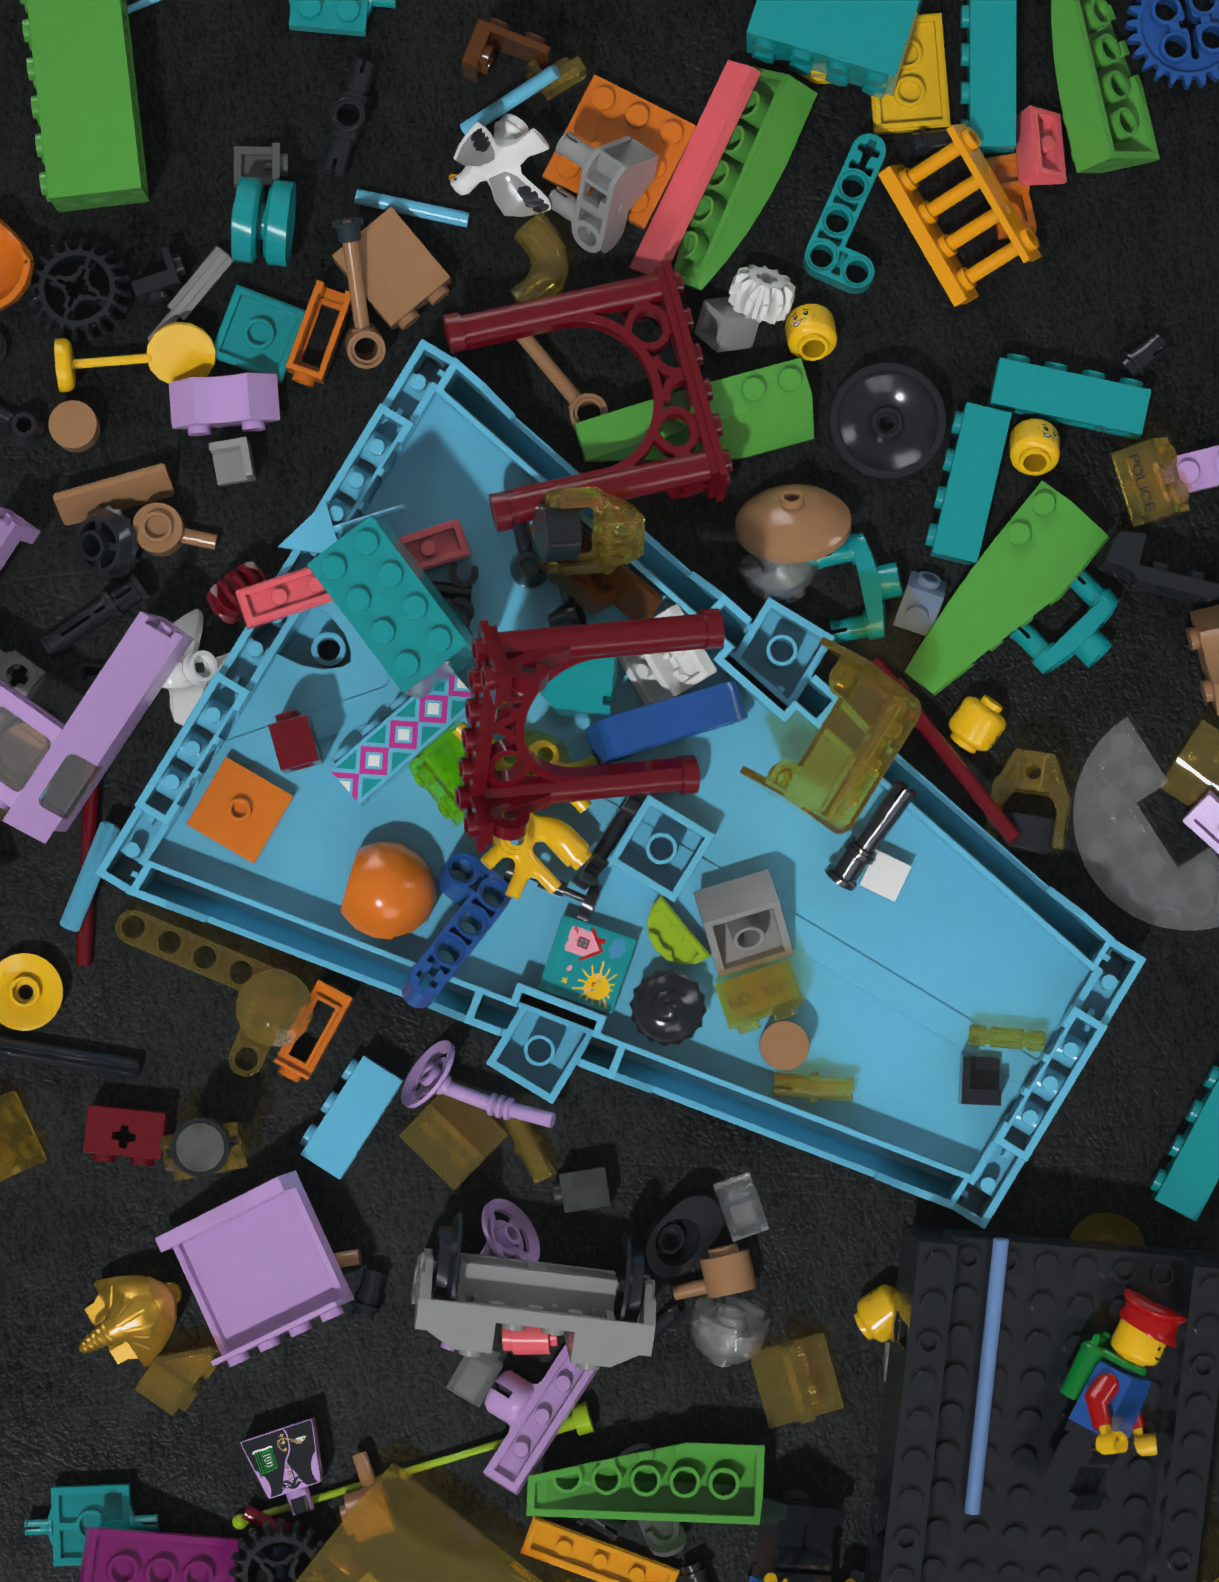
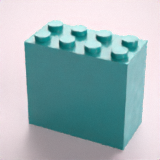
M757 0L747 29V52L752 54L754 60L761 63L774 64V61L789 65L788 68L791 71L801 75H810L811 71L814 70L826 74L825 80L834 85L845 87L850 83L863 87L862 91L874 97L882 98L885 94L893 96L923 0Z
M372 515L306 564L403 694L423 699L473 661L471 643L474 637L393 529Z

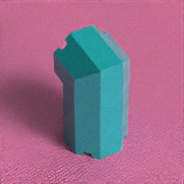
M617 657L593 659L574 665L555 676L547 683L546 688L539 693L558 716L590 719L595 714L611 716V705L608 704L615 699Z

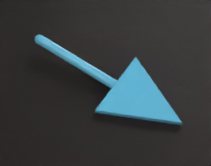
M325 501L278 548L320 554L337 541L336 533L356 527L370 515L379 520L403 512L406 507L404 504H399L333 526Z

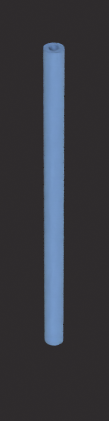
M993 1238L964 1513L970 1515H980L1009 1247V1239Z

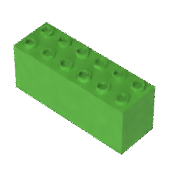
M20 0L21 5L25 6V11L28 13V19H22L25 43H29V48L33 57L26 58L29 80L33 81L34 88L37 91V95L31 96V108L33 118L37 119L38 125L41 127V133L35 134L37 155L42 158L43 165L45 164V172H39L42 195H46L47 202H51L58 212L150 202L127 0Z

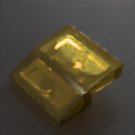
M1201 720L1182 751L1174 759L1158 787L1190 808H1193L1210 790L1219 798V730Z

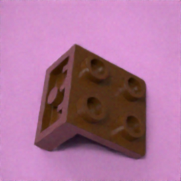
M489 18L488 22L478 19L461 61L463 77L478 83L481 73L488 75L496 53H493L494 49L545 69L551 65V47L545 45L547 41L536 34L525 32L524 36L509 31L511 26L501 20Z

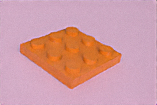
M594 74L563 135L570 131L593 148L630 136L659 155L653 182L629 210L626 220L645 230L681 160L696 125ZM555 150L542 175V179L556 186H561L569 193L578 196L582 175L581 167L566 157L559 155ZM591 187L587 195L590 196L595 188Z

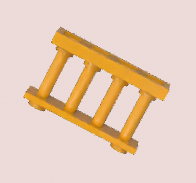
M965 123L948 127L946 130L953 142L912 169L905 168L903 164L889 166L878 173L954 307L967 304L979 297L975 289L977 286L976 282L1018 255L1023 263L1035 261L1042 257L1037 249L1039 241L1030 228H1025L979 149L981 141L971 127H967ZM961 155L972 175L930 203L924 201L917 189L919 182ZM978 189H981L991 209L951 235L943 234L936 222L938 215ZM1000 222L1011 242L969 269L962 267L955 255L957 254V248Z

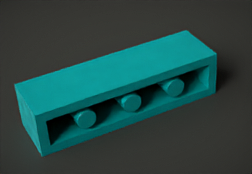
M968 0L967 5H961L960 28H967V43H961L960 66H967V81H961L960 104H967V119H961L960 124L965 123L967 127H971L976 132L981 141L979 149L982 154H1013L1016 148L1017 0Z
M1007 354V359L1000 357L997 361L987 407L1136 440L1142 435L1151 389L1142 388L1143 382L1130 378H1121L1120 383L1105 380L1104 373L1092 370H1083L1082 375L1067 372L1068 366L1055 362H1045L1044 367L1029 364L1030 358L1018 354Z
M969 402L965 404L963 412L956 410L951 428V433L957 434L954 449L947 448L942 467L943 471L949 472L946 486H938L933 508L940 509L937 524H929L925 545L931 546L929 556L969 566H974L978 562L1012 412Z
M1216 1065L1212 1066L1203 1085L1208 1087L1201 1101L1195 1099L1186 1115L1185 1120L1190 1123L1184 1135L1177 1134L1168 1149L1167 1154L1172 1157L1166 1169L1159 1168L1149 1186L1154 1191L1150 1197L1151 1199L1197 1222L1219 1180V1067Z

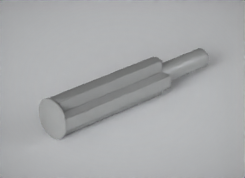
M217 246L213 249L168 303L167 307L171 310L148 336V341L164 325L175 323L179 317L185 320L233 263L232 257L226 251Z

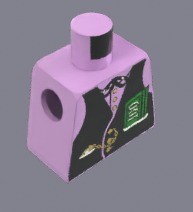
M314 1417L240 1442L269 1499L286 1494L292 1515L315 1508L308 1486L323 1481L324 1475L317 1425Z

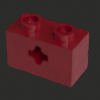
M292 710L275 716L276 723L269 724L268 727L282 772L287 774L324 763L312 719L307 714L301 715V712H298V710Z
M88 1105L83 1152L93 1153L92 1160L115 1162L116 1156L131 1157L132 1165L154 1166L155 1160L165 1158L169 1112ZM125 1125L129 1126V1133L136 1134L135 1140L128 1142L127 1147L123 1146L122 1139L116 1138L117 1132L124 1130Z

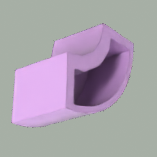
M242 373L219 377H190L169 383L172 429H188L189 436L211 434V428L242 426V431L245 432L265 430V423L280 420L277 374Z

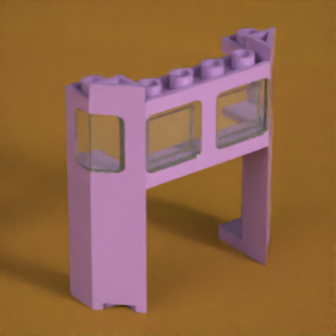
M0 507V571L20 541L33 544L41 532L13 511ZM140 611L66 724L0 679V808L8 810L10 807L2 821L46 844L54 831L67 832L194 638L164 617Z

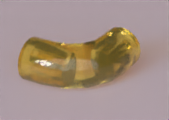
M540 213L523 225L514 236L515 240L528 254L531 264L528 275L509 291L517 303L560 294L563 291L569 271L567 247L556 227L544 213Z

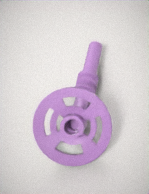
M448 1040L435 1043L418 1059L408 1074L401 1092V1101L408 1108L418 1107L434 1094H444L486 1110L489 1116L495 1114L496 1118L503 1117L507 1121L515 1118L552 1128L556 1120V1114L553 1112L515 1103L514 1098L509 1097L507 1099L504 1095L499 1097L497 1093H492L490 1096L451 1081L452 1077L449 1073L455 1057V1046ZM420 1082L421 1087L420 1089L416 1090L417 1085Z
M498 1198L488 1202L484 1206L481 1215L482 1228L487 1242L479 1255L503 1258L514 1256L519 1260L538 1262L540 1257L539 1239L525 1213L515 1204L505 1199ZM494 1212L505 1214L510 1218L509 1222L507 1223L503 1220L496 1221ZM519 1230L521 1231V1233H522V1235H523V1238H524V1240H525L526 1252L523 1251V1250H524V1244H523V1239H522V1236H521ZM441 1342L440 1347L447 1349L449 1351H455V1349H451L449 1346Z

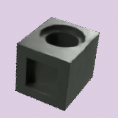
M605 1165L559 1173V1182L552 1183L556 1206L564 1205L565 1213L611 1206Z

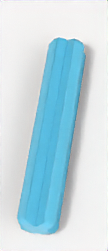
M107 821L100 822L60 920V925L63 928L73 932L80 930L101 879L95 872L119 835L120 828L117 825Z

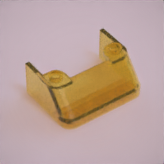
M823 637L819 644L839 658L829 675L830 691L839 698L799 764L789 759L781 760L769 770L767 777L746 766H743L740 773L821 826L836 834H843L855 824L917 723L921 713V703L917 697L871 661Z

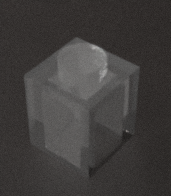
M492 1349V1354L482 1353L481 1357L463 1356L446 1388L480 1407L503 1368L504 1363L498 1360L501 1354Z

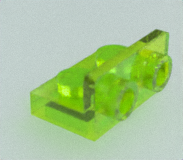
M452 728L421 751L408 767L412 772L415 782L421 788L426 789L437 802V807L441 814L447 819H451L458 826L464 821V811L456 806L455 786L461 785L458 759L464 756V751L462 750V742L453 733L454 729Z

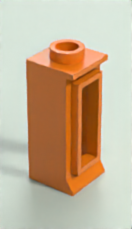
M316 281L286 364L287 371L293 374V381L309 387H313L315 382L325 385L327 374L352 308L349 291L346 290L344 294L327 288L322 281ZM322 306H326L340 312L322 362L318 368L302 361Z
M318 979L277 1057L273 1061L281 1066L278 1073L299 1083L301 1077L310 1080L351 1006L354 997ZM318 1000L335 1008L307 1062L304 1063L290 1055V1052Z

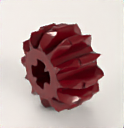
M246 562L220 578L211 587L206 599L216 616L221 618L226 624H234L243 619L235 591L270 580V578L254 562Z

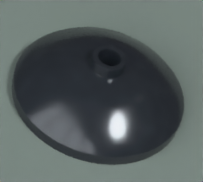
M897 363L874 364L854 373L838 390L830 412V431L839 454L857 471L880 479L905 477L924 467L938 451L946 428L945 407L936 387L919 371ZM882 418H889L893 422V428L890 431H884L880 428L879 421Z

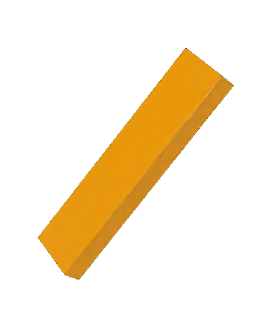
M533 1516L520 1553L598 1582H676L680 1568L540 1516Z

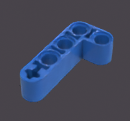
M733 680L609 716L593 723L585 729L592 754L596 758L598 765L623 760L640 751L747 719L748 715L737 682Z
M467 852L453 854L438 876L440 890L461 908L413 967L402 985L404 1000L414 1008H425L434 1002L498 920L511 900V897L505 895L509 885L507 881ZM451 870L463 872L467 880L460 881L456 879ZM486 893L494 896L497 899L498 905L488 903L484 899L483 894ZM460 922L470 923L475 928L476 933L466 932L461 927ZM438 951L448 952L454 962L442 960L439 957ZM429 973L434 978L425 989L420 988L418 984Z

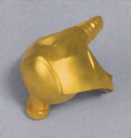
M139 1275L117 1276L97 1280L94 1286L99 1294L94 1303L84 1309L96 1328L81 1341L79 1351L91 1353L99 1348L102 1349L105 1346H109V1351L117 1364L127 1359H139L144 1367L150 1366L164 1348L177 1320V1303L182 1298L181 1287L174 1282L164 1284L152 1277Z

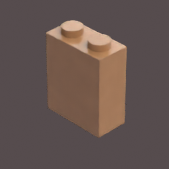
M392 207L387 209L360 232L361 240L358 241L366 301L392 332L398 327L402 330L407 329L419 319L420 314L418 311L429 302L434 306L449 294L450 290L447 287L452 284L450 276ZM341 247L332 255V258L347 277L343 247Z

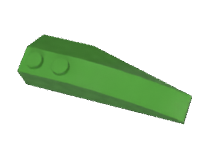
M1051 0L1053 54L1059 98L1063 111V121L1067 128L1071 145V156L1077 173H1105L1155 162L1160 159L1143 85L1138 74L1131 75L1125 56L1129 55L1130 52L1125 40L1118 42L1111 21L1115 20L1116 17L1111 4L1108 5L1105 0Z
M754 67L761 72L760 77L692 217L689 231L685 232L679 246L673 273L680 272L684 286L702 290L725 264L762 211L790 159L818 93L789 74Z
M801 358L710 382L713 392V401H709L712 414H719L723 429V436L719 437L722 450H729L731 459H744L814 439L812 392ZM681 390L672 393L670 406H679L690 412L685 391ZM653 399L575 423L574 427L584 461L612 462L623 461L639 447L648 432L653 415ZM663 406V411L670 406ZM678 419L666 421L660 430L661 436L674 446H682L690 439L686 424ZM697 443V446L693 452L701 451L699 443ZM653 446L644 460L655 459L657 461L669 457H666Z
M1041 481L961 583L924 638L904 671L905 674L933 695L938 694L974 666V662L990 650L992 652L1000 646L1005 637L1018 627L1023 628L1034 619L1033 616L1048 604L1052 605L1058 601L1108 541L1109 536L1072 501L1044 481Z
M684 1442L528 1475L526 1516L760 1525L763 1502L765 1445Z

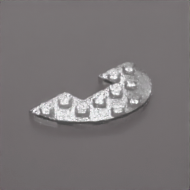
M1125 717L1106 732L1094 746L1078 777L1073 800L1074 836L1082 861L1101 891L1121 909L1142 921L1175 930L1196 931L1219 927V859L1209 846L1178 867L1172 860L1136 804L1169 781L1129 719Z

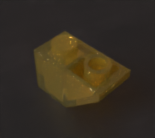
M215 1344L159 1354L134 1390L171 1416L179 1408L186 1412L198 1395V1392L193 1387L201 1376L208 1380L218 1366H212L210 1361L216 1359L215 1355L219 1349Z

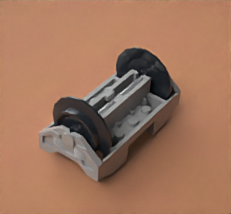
M457 1211L451 1226H439L434 1258L432 1249L426 1248L418 1256L411 1294V1304H415L414 1328L427 1330L451 1349L458 1350V1353L463 1356L481 1357L482 1353L492 1354L496 1323H502L503 1328L512 1331H524L527 1326L541 1328V1332L549 1335H564L570 1363H576V1367L582 1370L597 1371L600 1366L612 1367L639 1355L650 1357L652 1355L656 1327L655 1280H652L650 1275L644 1274V1251L633 1248L630 1232H623L614 1271L461 1253L463 1214Z

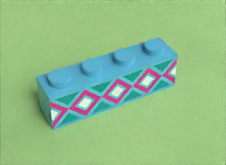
M455 674L423 699L403 694L390 706L393 713L383 722L379 718L373 720L361 731V735L364 738L352 748L349 744H346L331 758L335 764L329 770L356 801L363 806L466 716L465 699L471 698V691Z

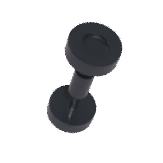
M512 859L503 878L508 884L515 868ZM530 878V880L538 883V888L547 891L537 879ZM559 880L562 885L552 894L561 898L563 895L582 902L577 918L588 922L604 886L598 883L595 886L590 885L587 894L584 895L568 888V883Z

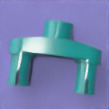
M863 532L850 534L846 542L831 553L830 556L816 560L819 570L847 562H852L853 565L857 566L866 610H863L862 615L830 620L831 631L847 628V631L832 634L835 637L833 640L835 645L868 637L869 641L885 637V600L904 595L897 562L877 566Z
M1085 569L1078 576L1085 585L1076 579L1070 587L1089 605L1088 612L1056 643L1052 642L1050 644L1030 622L1023 628L1020 627L1029 639L1018 628L1010 635V638L1015 640L1034 659L1032 664L1042 674L1053 671L1075 655L1090 668L1113 645L1100 630L1113 614L1120 602V598L1110 588L1105 590Z

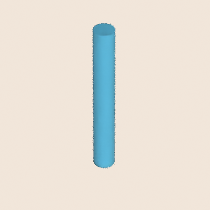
M551 64L460 124L462 132L466 135L476 122L487 126L561 77L558 68Z
M357 189L354 204L381 210H387L392 207L396 213L466 228L470 217L469 212Z

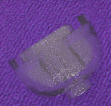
M748 553L740 561L742 567H738L745 584L759 598L767 600L770 597L775 601L784 600L785 603H792L806 594L804 589L811 584L817 572V560L803 563H778Z
M708 1296L699 1298L694 1305L690 1330L694 1344L700 1352L708 1357L711 1363L720 1367H730L732 1364H740L754 1358L764 1345L771 1323L770 1318L766 1321L764 1320L765 1311L748 1301L726 1296L727 1304L713 1302L714 1298H708Z

